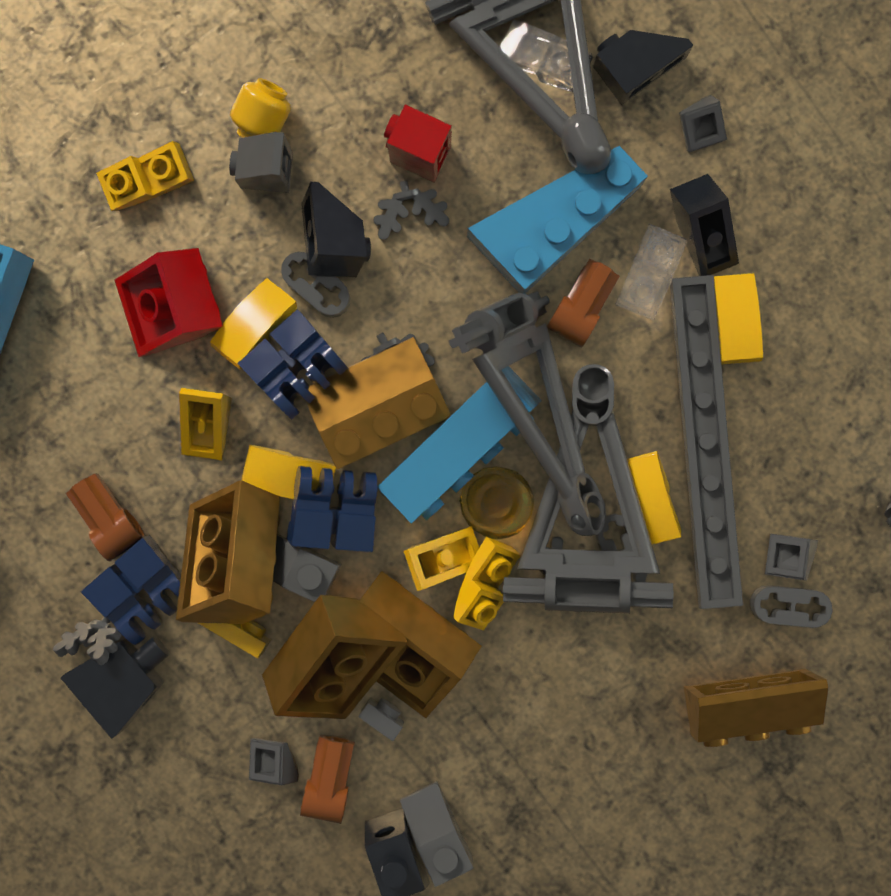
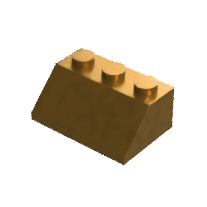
M414 337L348 367L341 376L337 372L327 377L326 379L331 385L326 389L318 382L310 385L308 390L316 399L310 404L306 401L318 432L337 470L451 416Z
M240 480L189 505L176 613L177 621L244 624L270 614L273 600L272 584L274 565L276 563L277 528L280 522V496Z
M381 571L359 601L404 634L407 643L376 682L424 718H427L462 679L482 645L437 613L431 606L425 604L405 589L399 582Z
M320 595L262 674L274 715L346 719L406 645L405 635L357 598Z
M807 669L684 686L691 736L697 742H703L705 747H719L729 744L728 738L744 736L746 741H760L770 738V732L786 730L787 735L810 733L811 726L824 724L828 695L827 679Z

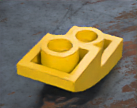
M171 141L139 158L129 156L96 173L111 211H118L143 203L195 181L180 143Z
M754 273L714 276L721 365L762 361V328Z
M266 278L225 320L223 327L219 328L210 341L211 347L241 370L242 368L237 363L264 339L269 342L268 335L297 310L296 300Z
M249 445L241 480L277 496L294 499L295 477L299 466L311 467V489L318 487L322 468L332 469L334 477L336 467L329 462L293 456L290 452Z
M658 451L628 458V464L652 545L680 538L682 530L669 495L670 486Z
M486 536L476 552L459 590L453 616L458 623L484 631L487 625L496 617L497 611L504 603L503 593L498 588L504 581V577L509 576L513 566L521 557L512 546Z

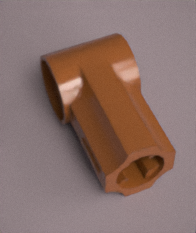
M589 259L577 277L568 297H563L547 328L582 348L600 318L598 313L620 276L601 262Z
M94 473L81 480L66 493L90 528L88 533L92 543L107 561H112L145 537L137 520L126 508H122L98 473Z
M334 735L319 736L311 779H308L306 783L300 816L342 824L349 787L346 784L355 744L354 741Z

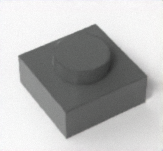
M370 697L359 714V718L391 741H394L404 724V721L399 718L401 711L383 698L377 702Z

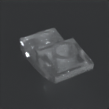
M513 20L500 48L523 71L536 74L541 83L573 92L566 40L542 29ZM589 52V59H590V63H591V61H592V59H593V56H592V54Z
M649 224L633 259L632 267L616 300V305L654 321L688 240Z

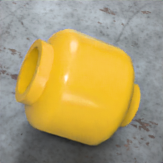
M258 78L256 82L245 83L230 111L232 121L239 127L237 134L244 138L281 132L291 111V105L286 99L287 92L275 83L263 78Z

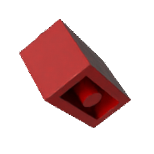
M405 104L400 116L396 114L391 116L384 132V138H387L385 147L388 148L390 163L435 183L451 149L452 125Z

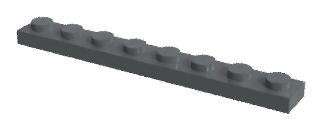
M714 276L672 278L670 280L698 605L700 609L743 606Z

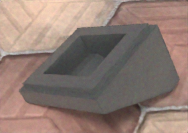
M706 96L679 112L688 152L727 140L721 104L714 96Z
M770 534L765 574L807 581L817 550L818 540Z
M251 738L249 780L281 786L298 782V772L288 743Z

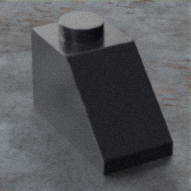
M629 30L620 38L617 34H613L597 47L599 53L596 55L593 68L619 103L623 105L685 60L694 45L687 38Z
M706 174L671 188L670 193L676 222L698 275H713L739 264L729 199L710 175Z
M310 182L301 203L308 275L357 277L364 262H368L371 255V241L369 237L364 235L363 220L319 182Z

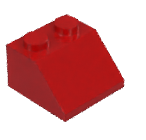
M199 248L158 252L115 279L138 357L147 356L200 339L223 327L219 307L215 302L207 277V269L203 264Z

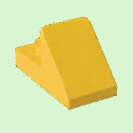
M471 526L404 550L417 591L466 573L479 549V545Z
M254 621L244 624L198 623L257 659L263 655L271 639L264 636L266 629Z

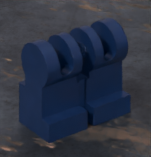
M298 309L270 333L282 347L279 352L264 339L237 363L291 420L300 413L294 405L296 397L302 396L309 404L316 399L308 390L309 384L303 378L299 380L296 377L301 370L306 369L308 372L305 375L312 382L315 383L317 381L326 389L331 385L325 378V371L327 369H335L340 376L348 369L347 365Z
M299 466L295 477L291 520L288 523L286 537L290 545L329 549L331 543L336 550L373 552L376 520L374 512L377 498L376 473L363 472L359 490L353 493V471L343 470L337 485L338 507H329L331 495L335 489L332 469L322 468L318 487L311 489V467Z
M151 535L139 540L117 559L114 565L108 567L81 591L91 604L104 617H107L116 629L134 645H138L146 638L145 632L137 623L135 616L139 617L153 630L162 624L154 607L138 595L141 590L144 589L152 599L153 605L162 610L166 615L171 616L177 611L175 603L168 596L166 590L168 588L177 597L179 596L181 573L174 568L160 551L159 545Z

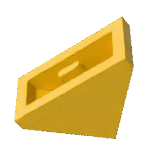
M187 388L180 389L181 455L216 460L223 459L232 402L231 397L222 393Z

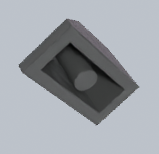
M272 132L239 138L238 151L232 150L230 155L229 171L231 176H235V181L241 189L289 193L293 152L285 134L282 132Z
M277 534L273 582L313 602L320 595H328L342 563L307 547L291 546L285 537Z
M437 781L400 799L416 848L435 887L474 869L473 855Z

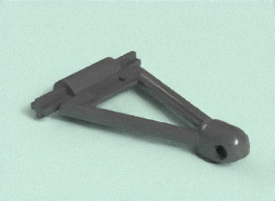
M556 0L426 1V8L431 21L435 25L471 10L453 19L449 26L561 138L562 148L575 170L583 174H595L604 170L609 165L611 148L598 122L581 0H561L576 114L571 117L485 33V31Z
M538 291L529 295L523 293L512 294L468 315L465 324L452 330L455 338L449 340L452 349L459 346L461 353H466L474 348L483 351V354L472 360L558 490V502L569 527L580 536L597 535L604 527L606 517L605 503L595 481L585 472L547 325L545 323L535 327L538 317L547 313L545 305L549 304L550 300L548 296L541 298ZM534 352L537 354L567 471L502 372V369ZM588 503H594L599 507L600 515L598 517L589 515Z
M598 364L586 365L578 370L573 379V411L571 419L579 449L581 450L588 427L597 426L633 552L546 549L560 510L557 496L558 490L549 478L517 568L522 570H546L545 578L504 577L503 602L545 604V610L630 614V607L673 609V583L631 581V573L660 574V570L613 412V376L604 366ZM560 445L557 457L567 471Z

